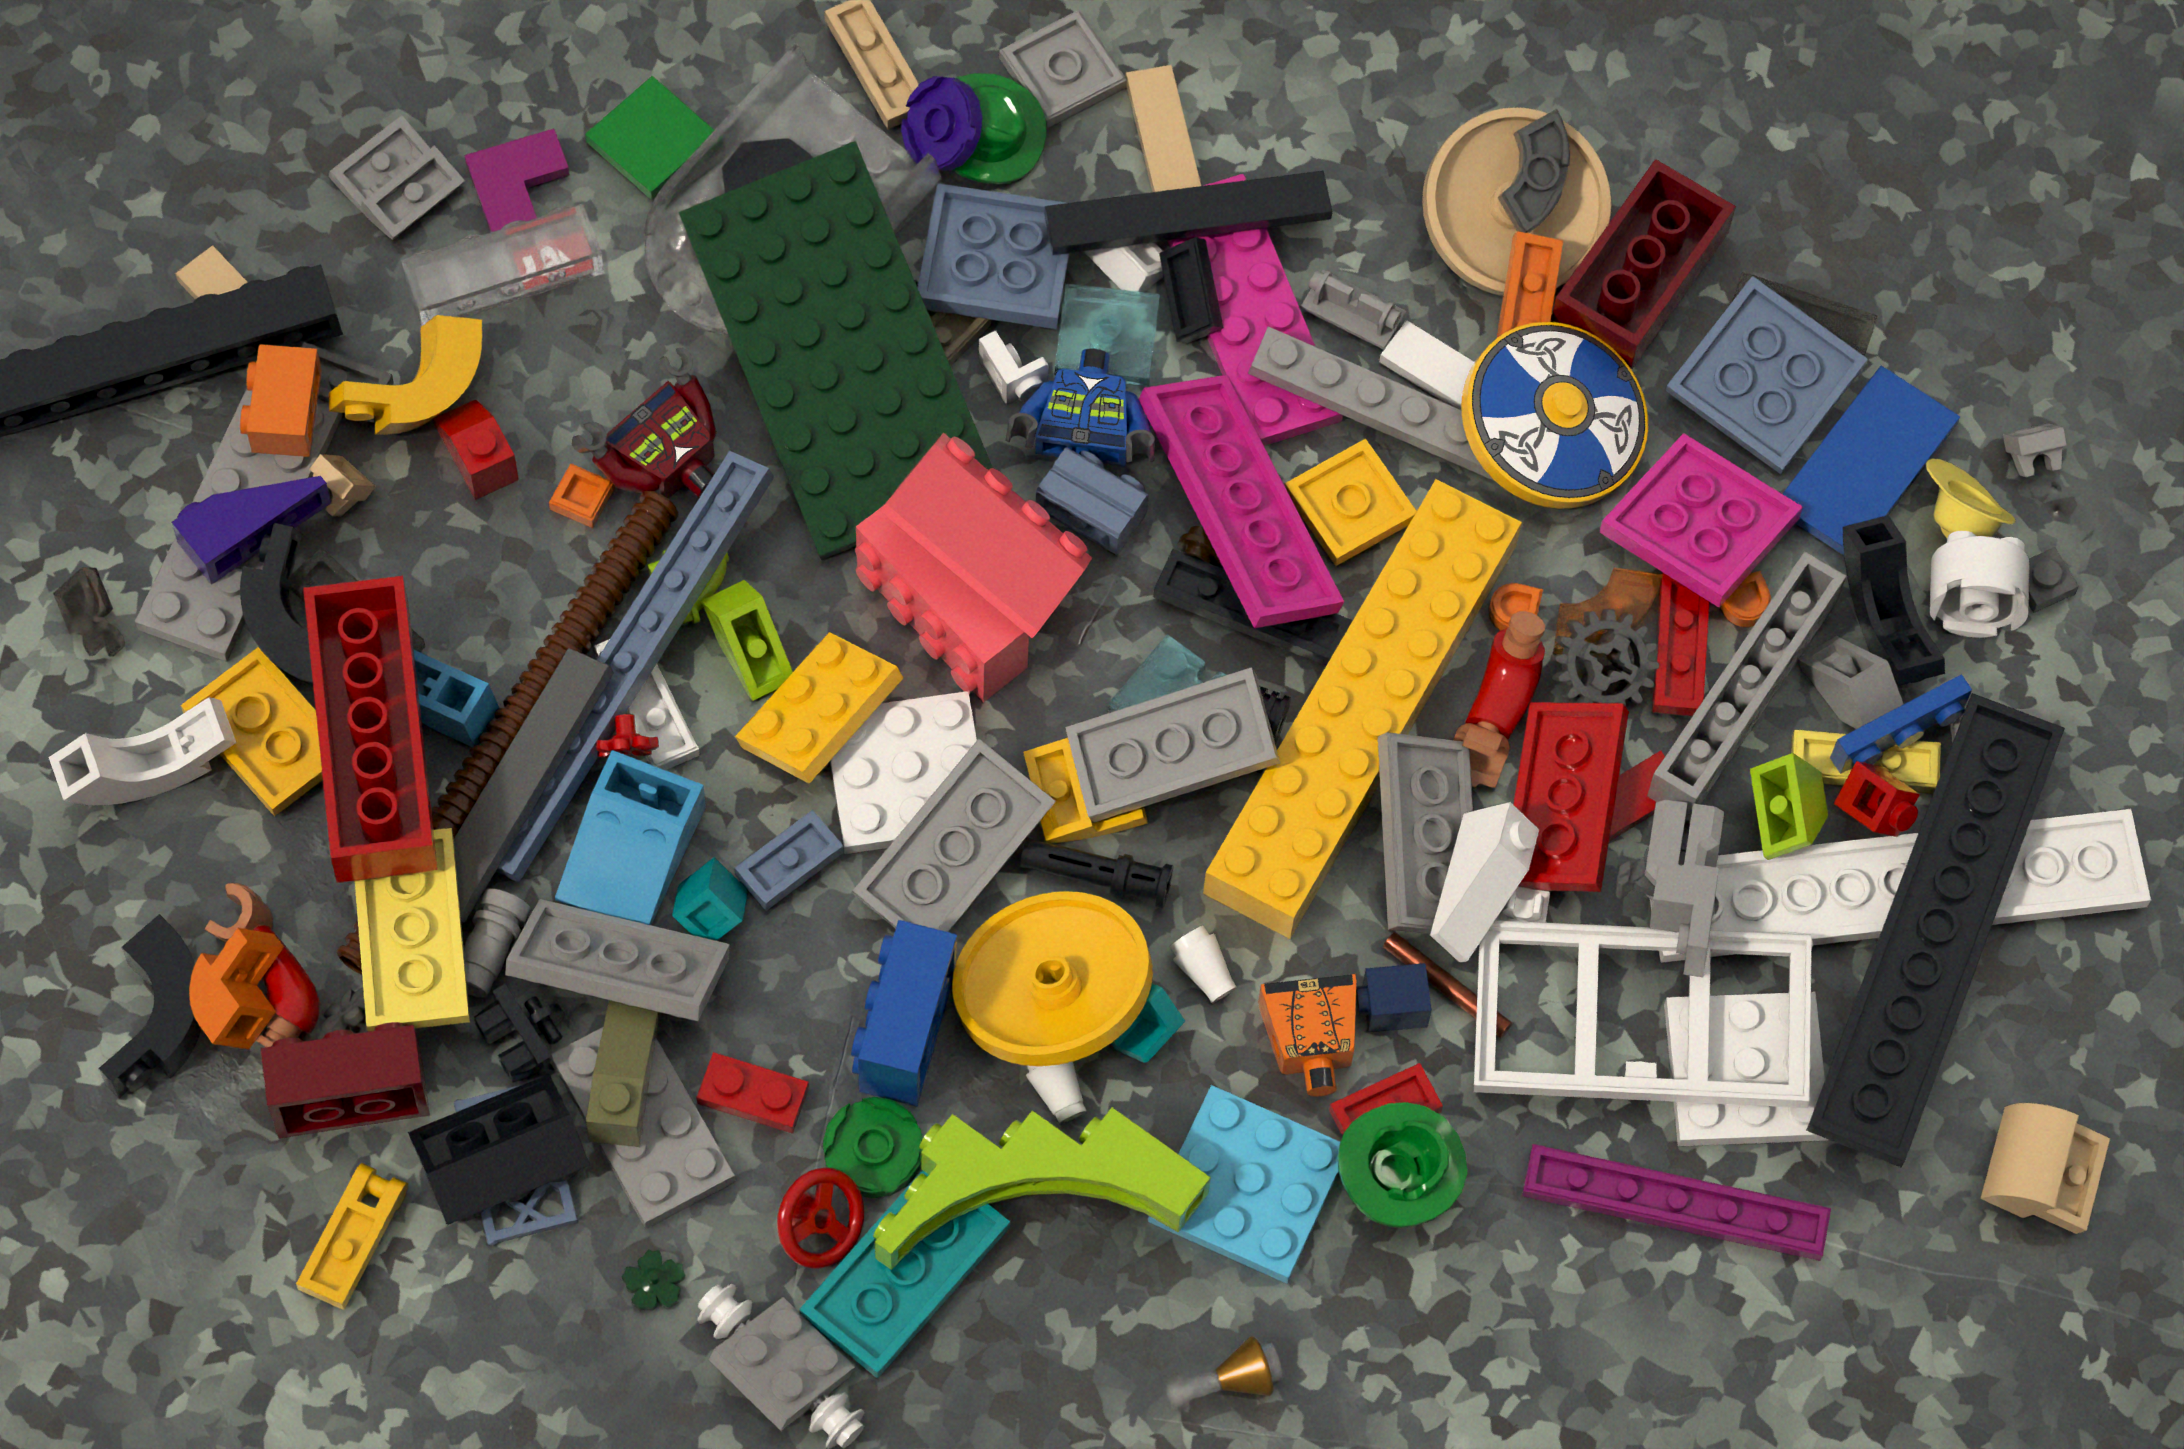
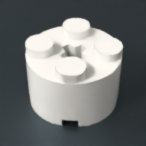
M1956 531L1949 534L1947 543L1939 547L1931 559L1930 615L1933 620L1937 616L1943 620V629L1953 634L1974 638L1997 636V628L2011 624V631L2023 625L2028 617L2029 558L2024 552L2025 544L2023 541L2014 537L1999 539L1976 536L1969 531Z

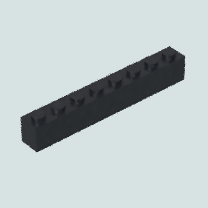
M322 265L297 267L280 277L266 281L253 280L233 291L219 295H202L189 304L175 308H159L142 318L128 322H111L95 332L81 336L68 335L59 338L51 345L34 350L21 349L11 353L7 358L0 359V437L257 361L259 345L300 348L304 342L314 344L343 335Z

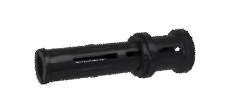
M1027 837L1020 861L1021 868H1029L1068 879L1111 888L1110 893L1115 894V897L1123 898L1127 894L1154 901L1155 906L1164 908L1174 870V865L1165 864L1161 868L1136 862L1133 856L1124 854V856L1119 855L1118 859H1113L1078 849L1033 840L1030 837Z

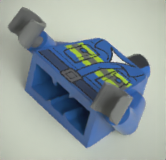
M1099 349L1083 350L1079 371L1059 369L1054 381L1044 382L1023 404L1019 413L1009 418L1005 441L1010 442L1012 437L1022 436L1027 439L1025 447L1032 448L1035 439V454L1059 457L1065 448H1069L1078 454L1080 451L1090 452L1098 457L1103 464L1126 467V461L1132 462V456L1137 453L1148 455L1149 462H1153L1155 459V438L1151 433L1150 422L1137 395L1126 391L1125 378L1107 375L1110 355Z

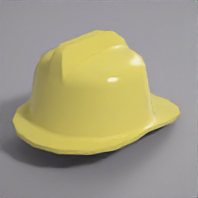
M1931 458L1926 462L1927 471L1940 487L1934 509V520L1941 527L1942 533L1946 538L1949 534L1956 531H1969L1976 536L1993 537L2003 523L2013 524L2016 522L2015 518L2003 509L1975 478L1964 470L1941 459Z

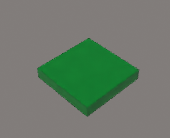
M653 76L585 134L586 142L651 200L719 142L718 133Z

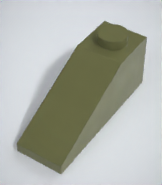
M609 1000L593 1072L586 1118L589 1142L640 1147L659 1012Z

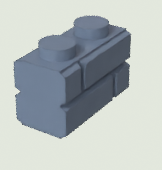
M1065 448L1053 464L1052 469L1048 471L1038 485L1035 502L1042 506L1050 517L1117 555L1144 519L1148 510L1149 494L1145 493V488L1135 478L1126 474L1117 477L1105 470L1102 461L1092 453L1080 451L1078 454L1069 448Z

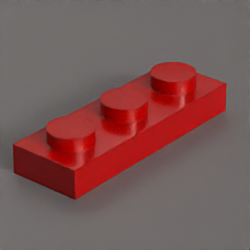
M1663 572L1660 579L1655 662L1659 663V668L1655 669L1654 673L1655 684L1652 712L1693 716L1704 700L1709 601Z

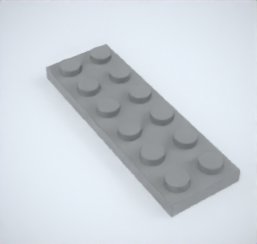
M246 389L192 503H201L214 494L313 477L314 473L309 469L320 454L325 455L343 417V413L329 412V402L318 399L310 457L252 453L248 435L241 434L240 431L243 405L251 404L252 391ZM175 537L135 620L137 630L227 662L246 623L240 598L243 566L262 570L264 563L259 561V553L211 585L177 543Z

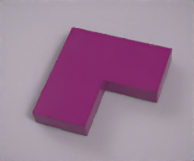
M554 128L464 155L468 172L494 242L538 229V219L526 188L570 175L568 164Z

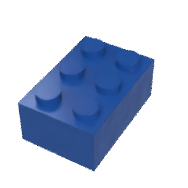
M898 920L894 936H884L878 964H881L880 982L871 981L865 1002V1010H868L865 1023L867 1028L858 1027L851 1051V1056L855 1057L852 1073L859 1074V1092L918 1107L952 988L953 973L957 962V934Z

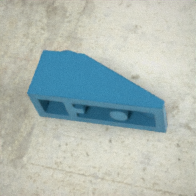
M414 650L421 722L433 730L468 746L478 745L479 736L487 731V724L494 719L495 712L500 708L489 683Z

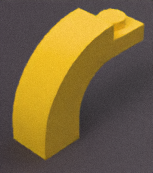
M434 316L421 327V360L418 372L412 382L404 385H382L343 381L329 392V412L345 413V418L353 421H367L375 416V434L377 435L398 434L410 431L431 421L456 402L471 383L476 373L482 350V319Z

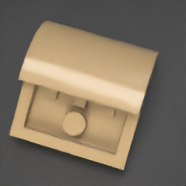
M2017 1103L2006 1106L1981 1199L2022 1218L2035 1215L2075 1234L2087 1231L2110 1138L2078 1124L2079 1115L2064 1109L2035 1103Z

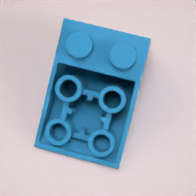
M612 750L590 796L555 895V901L580 909L652 925L706 808L704 785Z

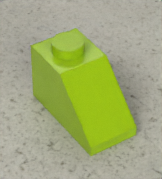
M742 580L701 600L716 639L749 698L754 701L778 689L793 673V670L763 596L748 582Z
M1794 753L1750 768L1764 858L1771 860L1812 845L1828 818L1822 773Z

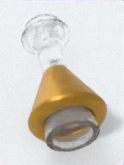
M1249 1337L1216 1370L1184 1381L1178 1372L1173 1373V1379L1165 1381V1388L1173 1410L1176 1411L1183 1408L1187 1413L1190 1412V1400L1220 1390L1270 1396L1274 1390L1273 1384L1283 1381L1284 1376L1278 1354L1272 1342L1260 1344L1255 1337Z

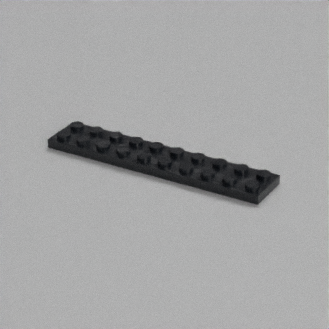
M1971 693L1806 1131L1902 1168L2063 735L2064 727Z

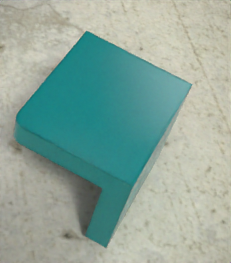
M714 857L678 885L672 916L692 935L717 941L743 921L748 890Z
M1152 983L1147 1001L1136 1020L1111 1044L1116 1051L1146 1063L1182 1026L1185 1019L1165 990Z

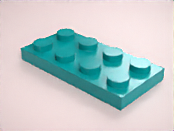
M923 1170L919 1173V1175H920L921 1173H923V1174L926 1175V1176L929 1175V1174H927V1173H926L925 1171H923ZM909 1185L801 1306L799 1313L817 1330L878 1379L1009 1230L1010 1221L989 1204L956 1217L918 1242L891 1270L875 1258L876 1239L873 1237V1234L888 1213L892 1212L897 1215L908 1200L904 1197L910 1187Z

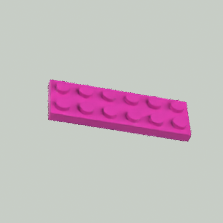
M1240 174L1207 185L1244 181L1246 178L1244 174ZM1261 228L1199 236L1198 238L1206 239L1223 323V329L1206 337L1222 375L1228 376L1263 446L1342 422V414L1248 374L1268 326L1315 346L1267 229ZM1194 237L1168 240V244L1172 248Z
M1222 375L1145 387L1139 397L1140 404L1253 627L1260 628L1337 614L1344 600L1228 376Z

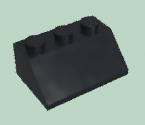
M550 1074L408 1132L447 1225L456 1221L465 1222L475 1219L487 1208L504 1201L513 1202L520 1200L535 1188L552 1181L562 1182L575 1176L579 1170L590 1166L571 1115Z

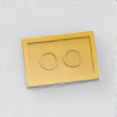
M829 632L735 737L744 750L810 784L903 680V676L896 665Z
M259 647L181 705L182 711L185 713L208 697L222 701L236 744L220 753V755L274 817L323 780L316 710Z

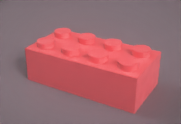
M882 507L856 526L855 552L857 555V576L866 588L872 592L878 590L889 601L887 606L899 623L904 626L909 623L919 633L921 645L932 658L937 660L941 657L952 669L951 675L957 685L964 692L970 693L973 691L984 703L1028 668L1029 635L880 511Z

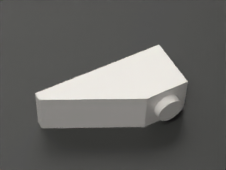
M1511 802L1463 814L1430 934L1433 939L1460 963L1469 960L1530 867L1539 829Z

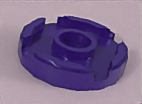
M933 76L921 82L910 94L905 107H910L907 119L902 118L901 132L905 149L911 159L920 166L936 171H951L968 160L974 153L980 139L982 112L979 99L971 86L957 78Z

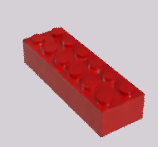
M403 576L303 588L330 856L336 881L341 883L438 870L409 604Z

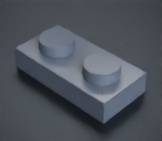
M811 810L734 868L735 876L764 910L767 911L844 853V846L818 815Z

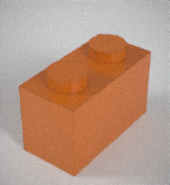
M259 345L257 362H249L247 369V390L252 391L251 404L243 405L240 418L241 434L248 435L252 453L310 457L322 374L317 349Z

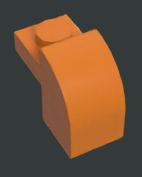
M237 928L219 955L201 953L198 957L190 980V1005L197 1023L212 1044L250 1049L276 1013L273 1006L257 986L284 948L275 934Z

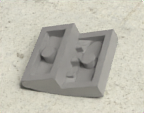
M402 115L330 170L328 175L344 195L392 240L465 183L462 176L434 145L430 148Z

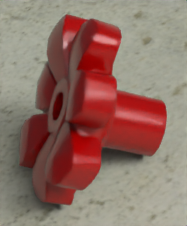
M633 714L615 716L616 735L608 740L596 741L597 756L601 758H608L612 750L624 755H631L632 752L633 755L641 757L651 755L653 750L659 748L658 737H646L636 733L635 715Z

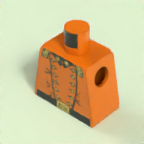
M1350 974L1261 984L1258 999L1259 1010L1280 1072L1286 1075L1304 1073L1306 1090L1309 1096H1326L1336 1092L1334 1069L1350 1067L1354 1055L1356 975Z

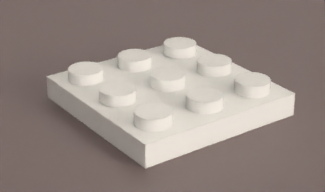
M967 691L881 703L830 760L844 854L888 848L974 745L977 739L970 697Z
M1811 992L1810 1096L1808 1108L1674 1102L1678 1146L1828 1140L1806 1131L1825 1081L1816 992ZM1789 993L1710 996L1708 1081L1788 1084ZM1667 997L1664 1008L1671 1079L1687 1080L1689 997Z

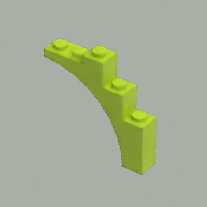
M1113 1107L1102 1120L1096 1116L1088 1123L1079 1138V1142L1082 1145L1037 1113L1031 1111L1022 1123L1015 1120L1007 1128L999 1142L1002 1149L952 1114L943 1126L938 1123L934 1124L922 1139L919 1146L923 1150L921 1152V1169L929 1175L926 1176L921 1173L908 1188L904 1197L908 1201L898 1214L888 1213L873 1234V1237L876 1239L875 1258L892 1270L918 1242L950 1220L986 1204L1024 1195L1067 1193L1106 1199L1143 1212L1174 1231L1179 1232L1209 1194L1211 1177Z

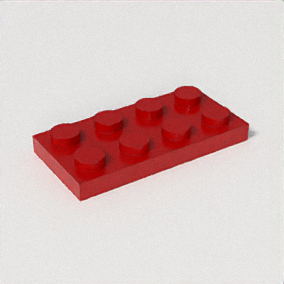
M1530 702L1513 805L1539 829L1529 870L1518 885L1519 887L1548 891L1601 892L1629 711L1624 703Z

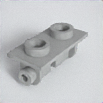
M1317 270L1309 283L1311 290L1300 307L1383 350L1388 345L1406 314V310L1395 306V303L1387 302L1333 275L1328 270H1322V272Z

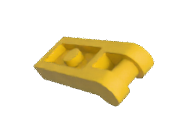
M363 1163L359 1164L296 1283L299 1291L342 1310H345L395 1211L403 1203L409 1187L407 1182L393 1177L389 1181L376 1175L377 1170ZM367 1193L380 1198L375 1208L361 1203Z

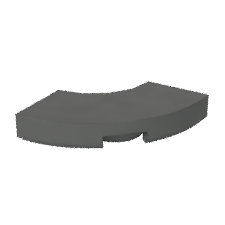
M1557 109L1514 133L1519 149V170L1511 186L1497 198L1516 231L1530 233L1540 225L1553 211L1562 195L1568 166L1570 165V149L1567 131Z

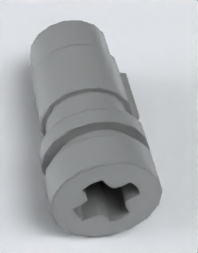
M491 888L485 890L478 906L480 910L476 911L472 920L475 927L473 932L469 934L463 947L467 994L478 998L487 997L509 953L508 948L511 942L517 941L522 931L520 927L524 926L531 910L529 905L517 896Z

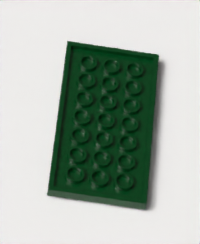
M856 141L678 212L821 561L856 547V526L885 505L902 481L943 432L951 439L952 437H958L966 442L975 452L974 458L988 470L993 468Z

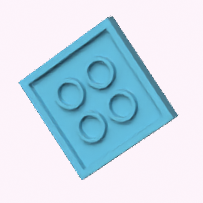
M1211 1085L1179 1152L1181 1157L1211 1177L1209 1194L1179 1232L1174 1231L1150 1216L1148 1222L1288 1284L1339 1174L1337 1157L1340 1141Z

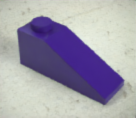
M321 476L214 494L201 503L193 502L187 505L178 514L177 519L171 523L177 543L212 585L258 554L264 535L272 533L274 523L296 528L330 505L331 500L326 481Z

